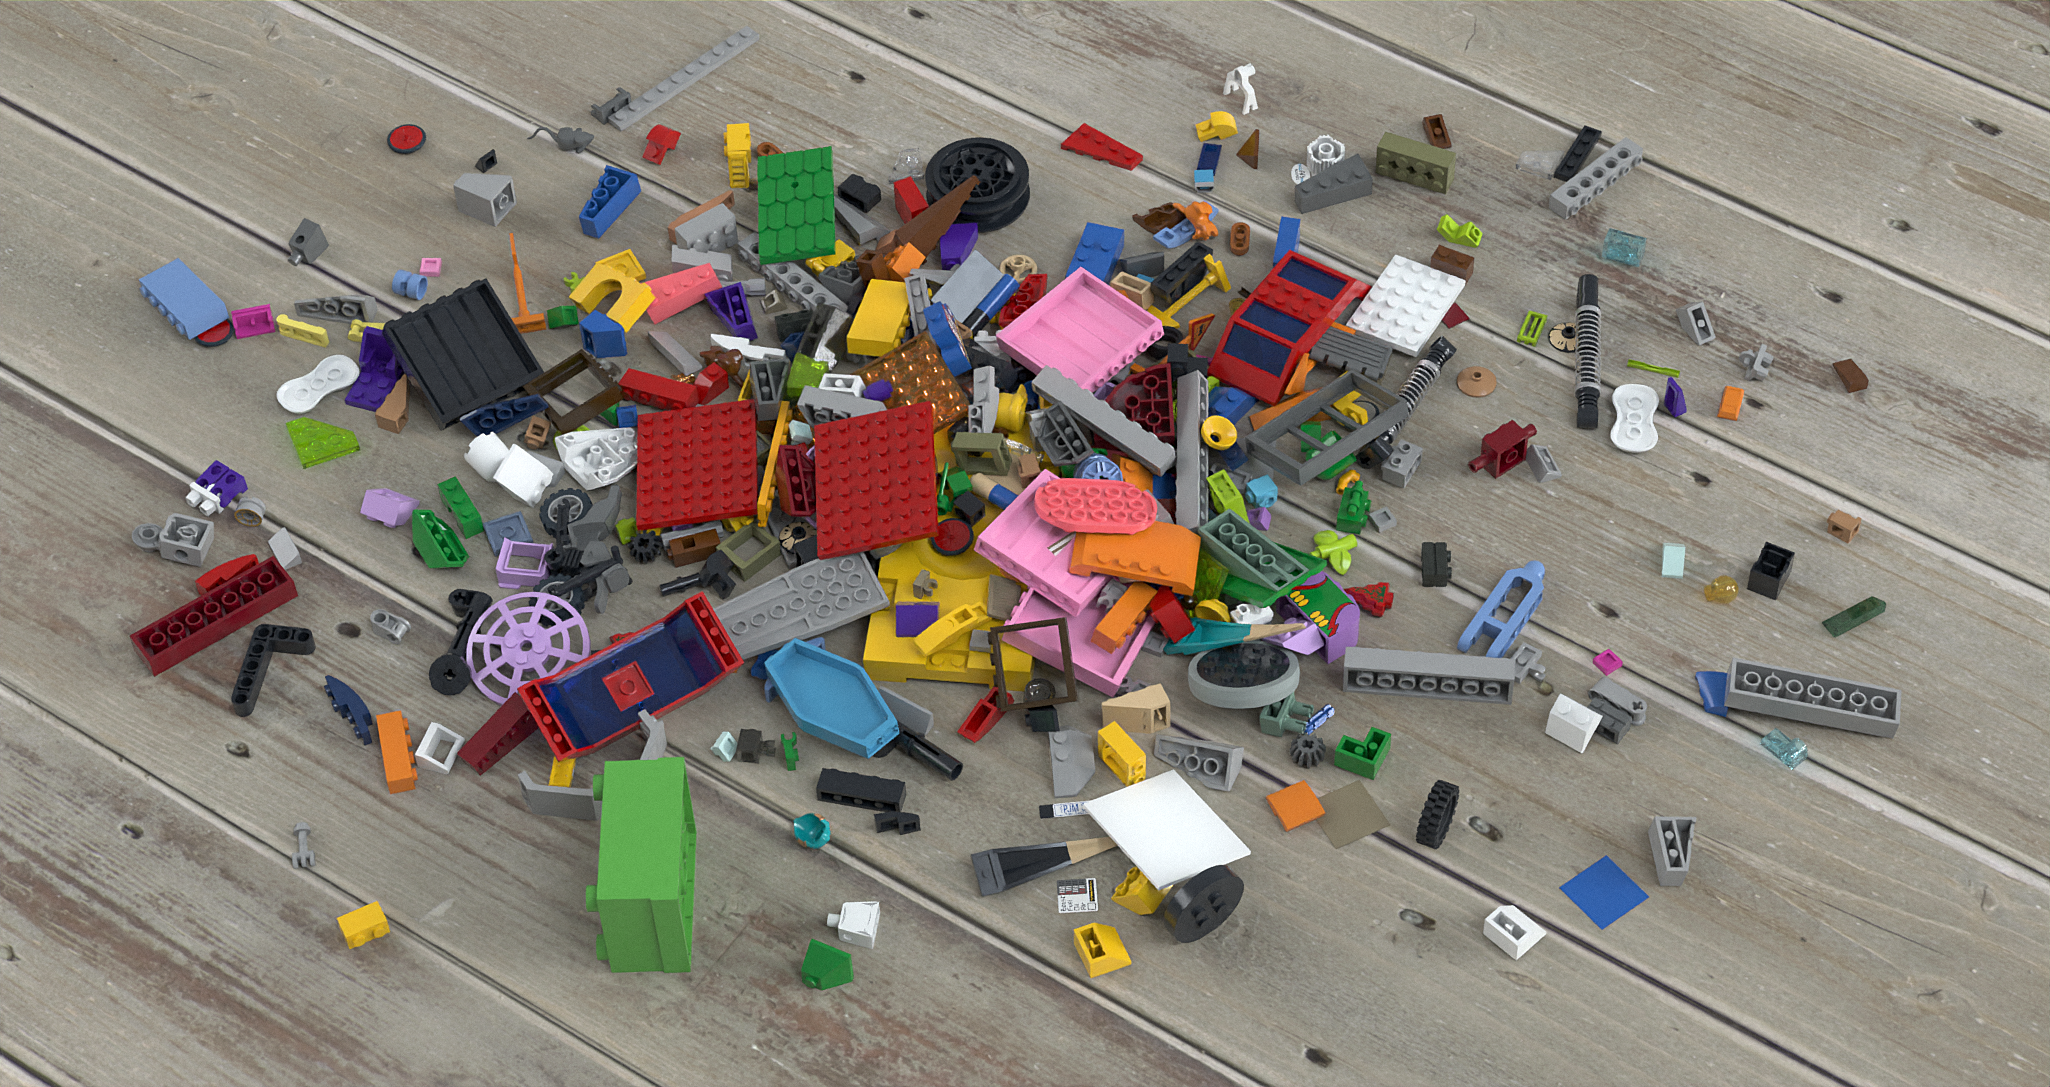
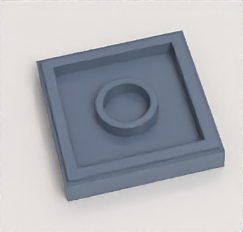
M521 511L483 523L484 531L495 557L500 555L504 538L515 542L533 543Z

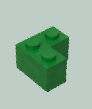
M1371 727L1364 742L1343 735L1335 749L1334 765L1374 780L1390 750L1391 734Z

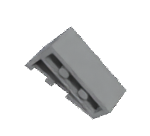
M672 244L673 273L710 263L719 280L733 281V264L730 254L713 251L702 253L697 252L695 248H690L689 250L679 249L678 245Z

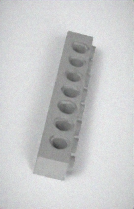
M753 232L738 243L740 259L750 264L754 271L761 273L768 282H772L780 292L788 295L791 301L798 303L803 310L812 309L817 322H821L826 327L832 326L834 333L839 338L850 331L853 317L856 314L852 316L846 313L848 306L794 262L760 264L758 233Z

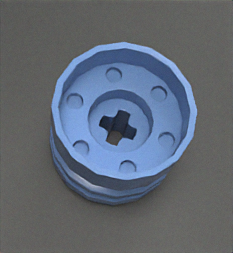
M1097 453L1091 454L1076 464L1073 472V477L1076 479H1100L1099 476H1103L1101 478L1103 480L1123 481L1122 472L1118 465L1104 455Z

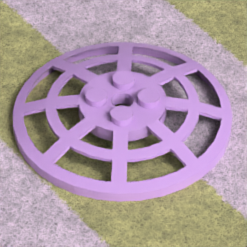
M540 592L519 593L495 603L478 619L471 631L467 644V664L471 668V677L475 685L487 698L500 706L514 692L518 694V687L530 682L521 681L523 672L536 670L540 678L552 676L562 670L567 660L577 663L591 654L589 632L576 609L557 596ZM539 597L535 607H521L509 611L506 606L507 603L521 598ZM548 599L553 600L565 607L574 617L562 622L554 613L544 609V606ZM499 609L503 616L492 625L487 635L476 634L483 621L493 611ZM521 613H532L529 623L517 624L513 616ZM541 614L550 618L556 625L546 630L538 625ZM506 621L511 629L505 636H493L497 628ZM575 625H579L583 637L582 655L570 652V637L567 629ZM559 632L562 633L563 650L552 647L551 636ZM473 642L484 643V659L487 666L478 673L474 669L472 660ZM525 643L532 644V648L529 651L521 650ZM490 644L501 645L502 656L492 662ZM550 656L560 658L556 666L547 673L543 665L549 660ZM507 662L514 669L512 679L503 676L497 669ZM585 672L571 678L563 686L567 694L577 686ZM492 673L497 680L510 686L508 699L493 693L482 683V680ZM555 687L547 689L550 695L546 696V699L550 705L562 699Z

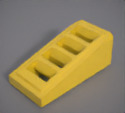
M728 152L730 187L748 188L750 177L747 152Z

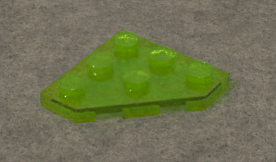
M307 417L285 423L303 469L360 451L359 443L353 431Z
M1201 547L1199 549L1193 592L1198 597V604L1203 600H1218L1229 572L1225 566ZM1189 610V615L1191 618H1198L1195 614V610Z

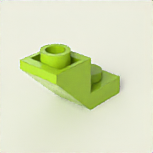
M1447 214L1441 217L1437 227V231L1448 242L1473 248L1478 247L1483 234L1471 221L1459 226Z

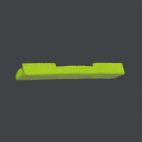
M1628 359L1627 367L1676 378L1680 374L1679 370L1667 367L1662 368Z

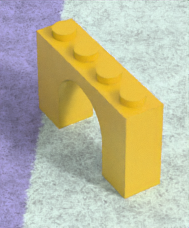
M598 262L569 296L578 309L590 314L606 295L613 291L622 290L620 298L606 315L615 323L621 324L626 333L655 299L651 293L652 289L646 283L640 284L634 277L630 276L628 278L620 270L616 272L611 266L607 264L604 266Z

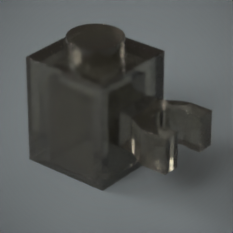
M741 729L736 748L738 762L759 764L761 754L775 757V740L763 741L762 731Z

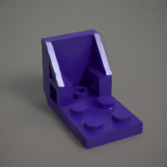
M366 326L363 331L359 356L361 373L345 398L346 405L376 412L384 403L386 396L392 392L396 382L405 373L382 335L383 330Z

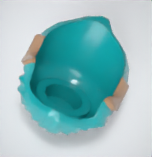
M807 813L799 818H795L793 825L794 835L797 842L803 847L818 849L825 846L830 840V824L826 821L825 817L818 813Z

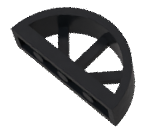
M1197 241L1151 282L1152 293L1173 305L1203 280L1208 270L1204 257L1208 254L1213 255V249Z

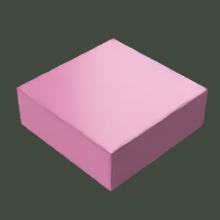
M422 258L420 275L440 277L441 258Z

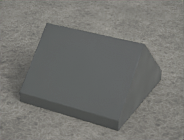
M1156 251L1119 259L1123 272L1137 277L1138 274L1154 277L1159 276L1164 271V252Z

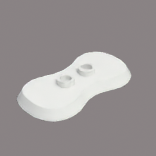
M333 355L327 357L309 374L284 383L277 391V399L285 409L295 414L309 412L328 394L350 387L359 376V368L347 356Z
M1625 384L1619 386L1612 395V401L1617 411V420L1611 430V439L1620 450L1632 453L1646 452L1653 448L1658 440V434L1653 424V414L1658 407L1659 397L1655 390L1645 385Z

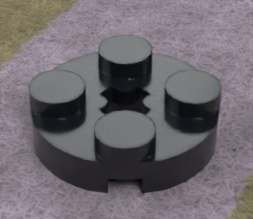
M455 653L441 655L431 664L429 669L431 687L444 695L460 694L471 681L472 671L470 666H468L462 656ZM452 669V673L456 674V677L448 679L445 672Z

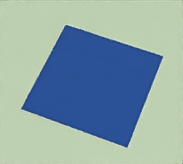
M1607 855L1559 887L1601 930L1649 898Z

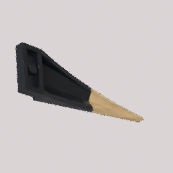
M1111 837L996 848L971 854L970 857L981 896L986 897L1003 893L1118 845Z

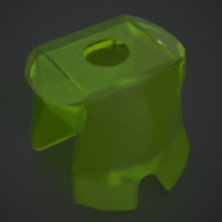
M796 353L787 383L788 396H801L805 385L819 388L824 373H829L828 361H816L803 354Z

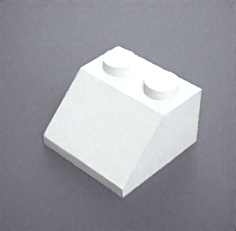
M1560 694L1550 711L1545 733L1583 753L1603 716Z

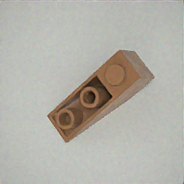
M405 373L396 382L392 392L386 396L384 403L375 413L378 428L399 434L409 421L410 385L408 376Z

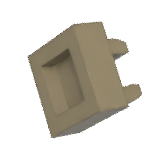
M923 569L913 583L914 597L922 599L924 594L927 596L933 595V589L929 587L936 589L938 587L937 581L930 579V572Z

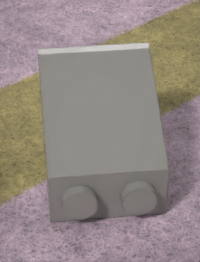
M464 173L453 185L458 211L494 227L517 204L513 179L509 175Z

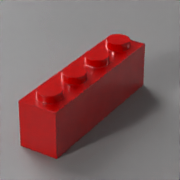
M628 368L618 383L622 388L620 393L624 399L660 409L682 410L684 408L696 407L700 401L699 392L695 385Z

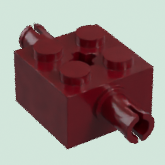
M1514 420L1502 424L1497 430L1486 434L1482 438L1481 454L1468 462L1469 469L1476 473L1484 468L1495 479L1526 460L1528 439L1537 434V429L1531 423L1522 429Z

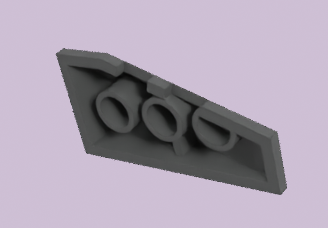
M862 254L855 256L853 261L840 262V266H829L819 274L818 278L823 286L845 304L851 295L854 296L855 293L861 291L862 287H865L856 260Z

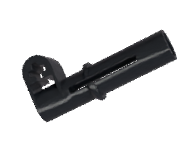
M456 589L450 593L448 600L454 614L461 617L462 621H459L456 625L457 631L447 653L458 654L466 661L467 644L471 631L478 619L491 607L493 599L484 592ZM481 626L476 634H481ZM452 669L445 672V675L448 677H456V674L452 673Z
M898 720L899 734L873 755L876 758L885 757L898 745L906 751L908 756L916 757L951 781L958 778L963 770V763L927 740L923 733L913 731Z

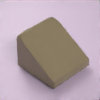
M776 289L760 299L765 314L787 309L784 296Z

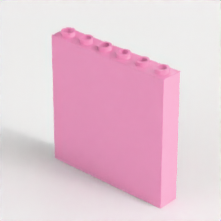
M1114 576L1113 579L1120 583L1119 576ZM1127 582L1121 584L1129 588L1133 583ZM1028 586V593L1024 591L1019 600L1020 606L1015 605L1010 615L1012 617L1011 621L1007 619L1003 626L1066 617L1075 678L1114 697L1150 631H1152L1156 624L1150 614L1152 611L1148 610L1143 622L1136 624L1137 627L1131 636L1127 635L1125 637L1126 641L1120 649L1116 648L1110 654L1091 642L1095 628L1107 615L1105 613L1107 608L1105 604L1096 607L1102 590L1075 617ZM1058 625L1004 633L1003 641L1064 672Z

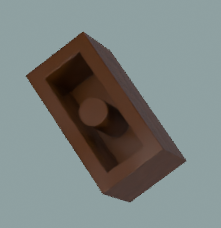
M1439 245L1431 257L1430 268L1463 279L1466 285L1473 274L1474 257Z

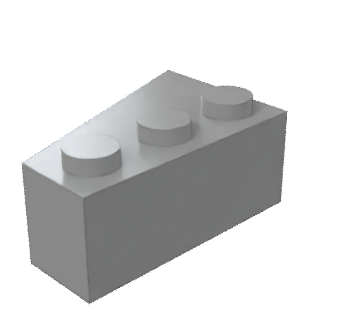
M1654 817L1648 834L1660 886L1682 885L1689 870L1696 817Z

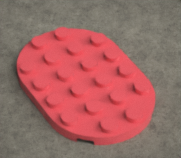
M1055 479L1048 481L1047 485L1043 488L1039 487L1034 499L1035 510L1041 519L1069 533L1076 531L1108 534L1126 533L1133 535L1150 527L1157 515V503L1147 491L1141 492L1135 488L1134 484L1118 480Z

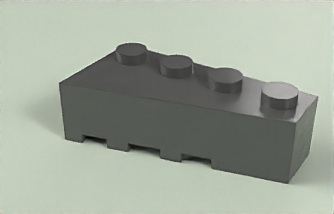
M1357 153L1295 185L1294 201L1301 214L1372 195L1373 178Z

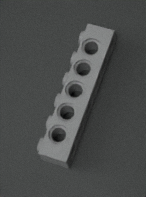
M1625 137L1550 194L1549 209L1565 220L1571 215H1575L1580 208L1588 205L1593 198L1601 195L1606 188L1614 185L1619 178L1627 175L1635 166L1640 165L1643 159V148Z

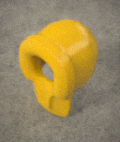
M1021 384L1015 394L999 393L995 428L1004 427L1013 432H1019L1023 428L1026 421L1025 407L1028 401L1024 385Z

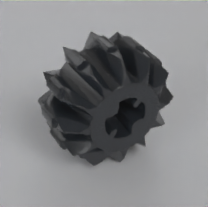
M643 530L642 534L636 531L637 536H630L632 543L628 544V548L631 550V557H635L637 562L643 559V562L646 564L650 558L655 562L654 556H661L659 549L663 548V544L660 543L661 537L656 535L654 530H651L649 533L647 530Z

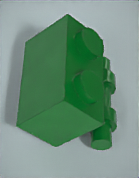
M1357 480L1352 488H1344L1337 515L1336 531L1360 535L1362 527H1366L1368 515L1365 514L1366 511L1370 512L1372 500L1368 499L1369 491L1363 490V482Z

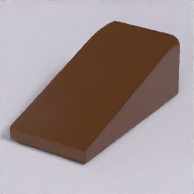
M1442 114L1424 117L1422 124L1430 144L1442 149L1451 148V141Z
M1852 359L1833 363V367L1848 393L1867 389L1869 380Z

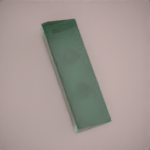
M1871 596L1823 621L1822 624L1836 638L1885 612L1886 602Z

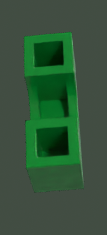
M456 476L437 484L443 504L448 512H453L457 526L465 539L484 532L481 515Z

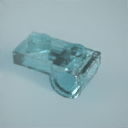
M1777 728L1761 739L1760 744L1792 770L1807 759L1808 750L1805 743L1799 738L1789 739Z

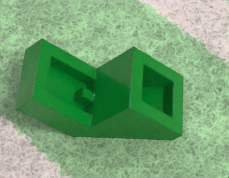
M1305 421L1301 424V431L1319 441L1321 439V421ZM1301 440V452H1307L1312 446Z
M957 466L948 469L945 490L950 489L953 497L964 494L966 491H973V486L965 470ZM943 471L938 473L940 480L942 479Z

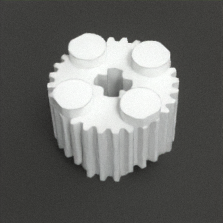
M1320 135L1307 146V168L1311 171L1312 176L1345 159L1344 144L1339 141L1337 142L1336 139L1333 140L1329 135Z

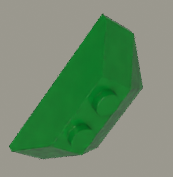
M414 509L412 512L413 543L427 566L433 569L463 567L470 556L453 529L442 519L434 516L435 513L432 510Z

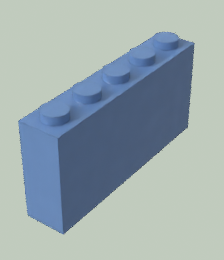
M179 258L139 279L141 285L139 290L143 297H148L151 305L157 307L160 314L166 316L172 326L175 325L181 335L184 334L189 340L230 318L225 303Z

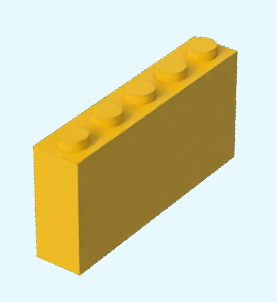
M870 280L847 335L848 353L894 358L896 351L900 350L901 339L905 338L906 327L910 325L911 311L905 282Z

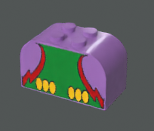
M1321 571L1314 576H1310L1305 583L1292 588L1287 595L1276 599V612L1285 621L1289 618H1296L1316 624L1324 646L1315 650V652L1327 664L1344 655L1346 647L1356 646L1359 634V606L1354 598L1342 589L1339 582L1334 581L1327 573Z

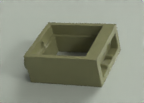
M957 432L955 439L951 442V451L954 452L956 464L959 468L965 470L966 474L1008 475L1012 458L1002 433ZM967 451L991 452L993 458L969 457Z
M754 521L749 525L743 526L716 546V552L722 550L734 563L730 571L744 582L781 555L778 538L771 536L764 527H758V524ZM754 536L766 547L745 562L733 551Z

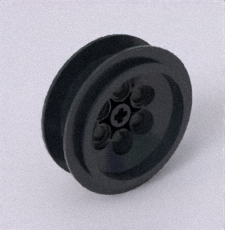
M966 138L946 145L930 159L925 171L926 199L929 207L973 175L980 181L971 191L970 198L965 200L960 207L961 211L952 224L977 223L978 233L991 232L1010 225L1026 210L1030 200L1029 168L1023 155L1011 145L992 138Z

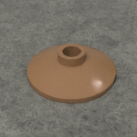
M1472 366L1465 368L1457 377L1458 388L1462 393L1470 397H1485L1496 388L1497 381L1495 375L1484 367Z

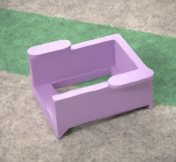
M504 538L496 565L499 587L519 589L521 585L538 586L542 579H548L551 572L544 556L547 551L554 548L553 543L546 545L515 542ZM510 556L534 557L541 559L538 570L508 568Z

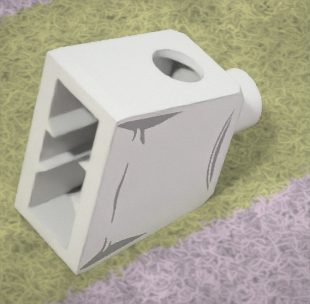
M846 902L843 904L841 915L828 914L827 926L838 928L841 941L873 949L880 917L879 902Z

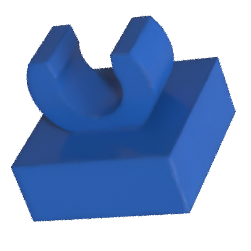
M636 405L616 407L619 428L638 426Z

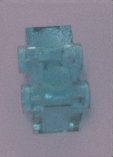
M1609 228L1603 244L1602 257L1639 267L1645 254L1647 238Z

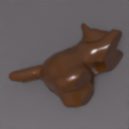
M714 345L710 347L709 351L700 352V357L704 358L707 367L715 362L727 372L728 377H731L741 388L743 387L744 381L738 375L743 359L739 349H731L725 353L720 346Z

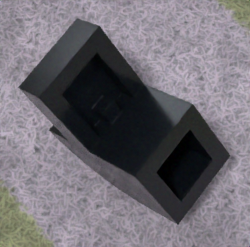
M722 550L708 557L700 571L699 578L704 588L711 585L721 598L725 599L730 596L736 583L728 576L734 563Z

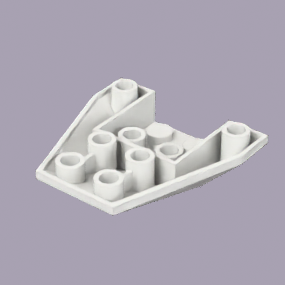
M631 427L577 431L555 437L556 446L564 468L586 491L617 482L637 467L638 434Z

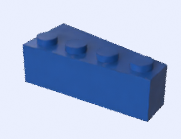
M606 165L605 173L603 176H600L597 188L593 189L591 199L586 202L579 215L584 234L599 239L639 195L641 188L637 174Z

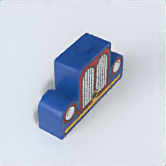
M939 301L923 309L930 333L941 349L942 357L953 376L955 377L972 369L955 316L946 303L942 304Z

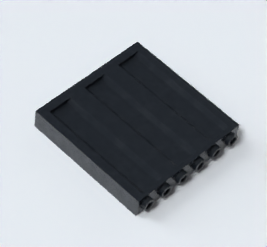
M487 278L481 281L479 279L475 280L470 286L464 289L463 287L458 288L453 294L447 297L446 295L441 296L436 302L430 305L426 303L419 310L413 313L409 311L402 315L400 319H392L383 326L382 335L440 431L461 422L460 417L484 405L502 402L525 391L524 385L544 373Z

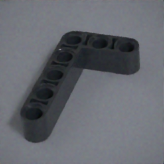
M261 624L255 628L231 696L237 716L247 717L252 714L273 652L309 655L315 651L316 645L311 630L271 624Z

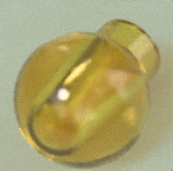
M1721 575L1715 578L1711 584L1704 586L1707 602L1715 600L1718 603H1730L1736 599L1739 592L1736 580L1728 575Z

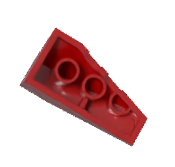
M1028 274L1020 284L1019 291L1015 296H1011L1010 303L1001 309L999 325L1001 327H1007L1046 295L1047 274Z

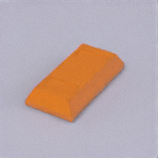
M1725 386L1717 417L1737 421L1744 395L1743 389Z

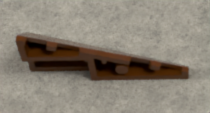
M973 175L895 231L902 244L911 243L927 258L930 252L936 249V243L942 235L946 234L960 213L962 204L970 198V193L975 185L980 183L978 178ZM926 258L922 262V265H924L927 262Z

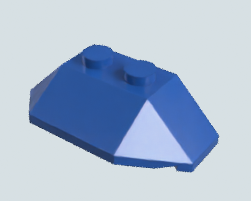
M1215 386L1208 393V409L1212 406L1218 416L1228 419L1233 425L1259 401V399L1237 388Z

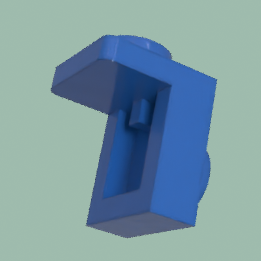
M773 649L759 654L758 660L751 668V675L757 676L760 679H767L768 676L764 662L779 650Z

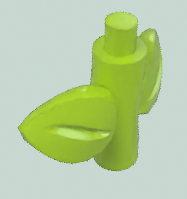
M1332 530L1316 533L1313 539L1318 546L1315 547V551L1309 554L1321 559L1329 558V562L1335 571L1342 576L1346 574L1351 565V555L1348 550L1357 547L1356 537L1353 534H1349L1338 540V535Z

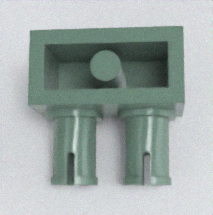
M1294 692L1278 702L1265 705L1259 717L1262 733L1282 737L1286 730L1304 734L1307 725L1306 721L1290 717L1294 713L1311 718L1314 706L1297 702Z

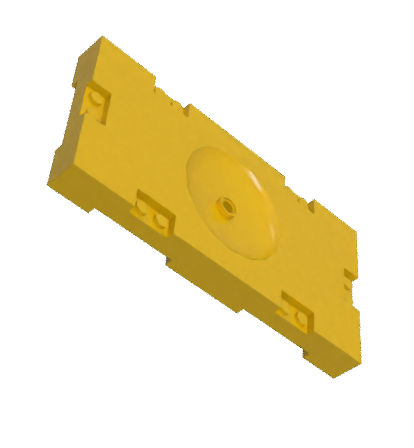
M933 407L934 448L938 473L943 471L946 462L949 463L948 469L957 466L954 452L951 451L947 430L961 416L969 417L967 410ZM1027 420L1019 432L1007 430L1009 437L1006 445L1010 453L1017 457L1035 453L1040 471L1046 469L1060 478L1061 470L1058 466H1054L1045 450L1035 452L1030 439V427ZM985 452L981 458H993L991 452ZM967 474L969 480L973 476L972 474ZM940 478L939 484H937V495L939 494L941 484ZM944 488L943 494L948 496L951 502L954 497L950 489L945 490ZM970 491L985 504L986 516L972 527L974 539L971 546L965 552L955 556L943 555L935 550L931 543V538L903 543L894 552L881 557L877 578L889 600L890 606L871 613L863 657L864 670L871 680L906 683L907 678L989 684V689H992L994 686L993 674H996V668L991 665L990 660L993 646L990 653L970 650L969 645L973 632L971 630L960 635L957 642L925 657L913 644V640L916 637H896V604L898 601L940 602L939 619L966 603L968 606H971L981 601L987 607L990 574L1005 577L1000 573L996 564L976 552L974 548L978 536L1004 510ZM954 507L952 512L947 511L946 515H938V523L948 518L960 519L954 514ZM923 569L930 572V579H935L938 587L937 589L929 587L933 589V595L927 596L924 594L922 599L914 597L913 583ZM1016 582L1017 585L1021 586V598L1024 591L1028 593V585L1023 582ZM992 618L991 621L975 628V630L990 631L991 627L1003 626L1006 621ZM999 633L1006 689L1008 691L1031 692L1035 657L1003 641L1004 633Z

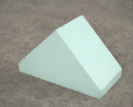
M1663 543L1662 577L1683 578L1684 544Z

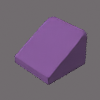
M1265 507L1247 510L1250 525L1257 530L1267 531L1271 521V514Z

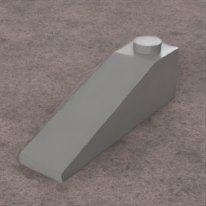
M1156 734L1154 756L1173 767L1181 769L1188 776L1198 779L1209 788L1230 791L1241 770L1244 747Z

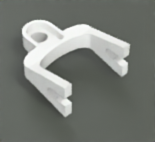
M1251 63L1244 67H1237L1227 73L1223 91L1224 95L1229 94L1231 85L1233 91L1239 89V87L1243 90L1245 102L1242 113L1244 115L1249 113L1250 105L1252 110L1258 108L1254 89L1248 83V77L1255 74V69L1253 65L1251 66Z

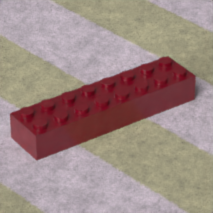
M272 556L130 635L134 651L155 677L296 598L298 594L295 583L276 558Z

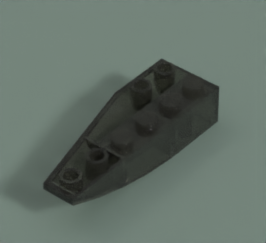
M822 303L817 304L797 350L782 400L790 401V410H793V416L798 417L801 413L797 404L804 386L819 388L824 373L831 374L847 351V335L854 318L835 306Z

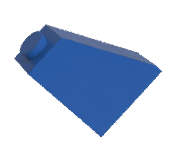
M1281 216L1273 268L1289 250L1298 253L1300 219ZM1290 268L1283 277L1292 278L1294 268Z

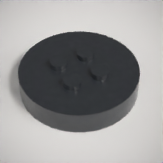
M1216 865L1200 872L1190 879L1170 901L1164 914L1163 922L1165 928L1181 943L1194 942L1218 928L1239 904L1244 892L1242 879L1227 865Z

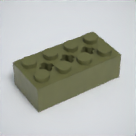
M1385 131L1377 145L1375 173L1446 194L1454 181L1456 153Z

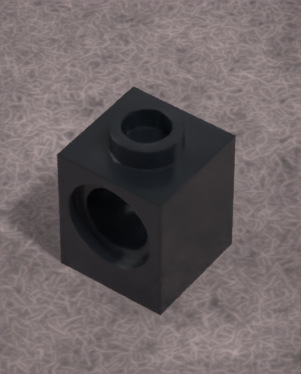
M969 491L957 496L953 502L954 514L966 521L971 527L986 516L985 504Z

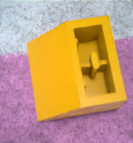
M1135 866L1127 872L1126 879L1116 887V892L1111 899L1139 915L1153 914L1173 885L1158 890L1141 870Z
M1094 922L1074 929V945L1090 978L1132 964L1115 927Z

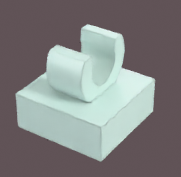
M795 420L790 422L789 437L793 440L791 445L803 442L809 444L813 440L810 425Z
M722 732L720 737L716 739L714 746L710 749L715 755H719L723 762H730L740 746L729 732Z

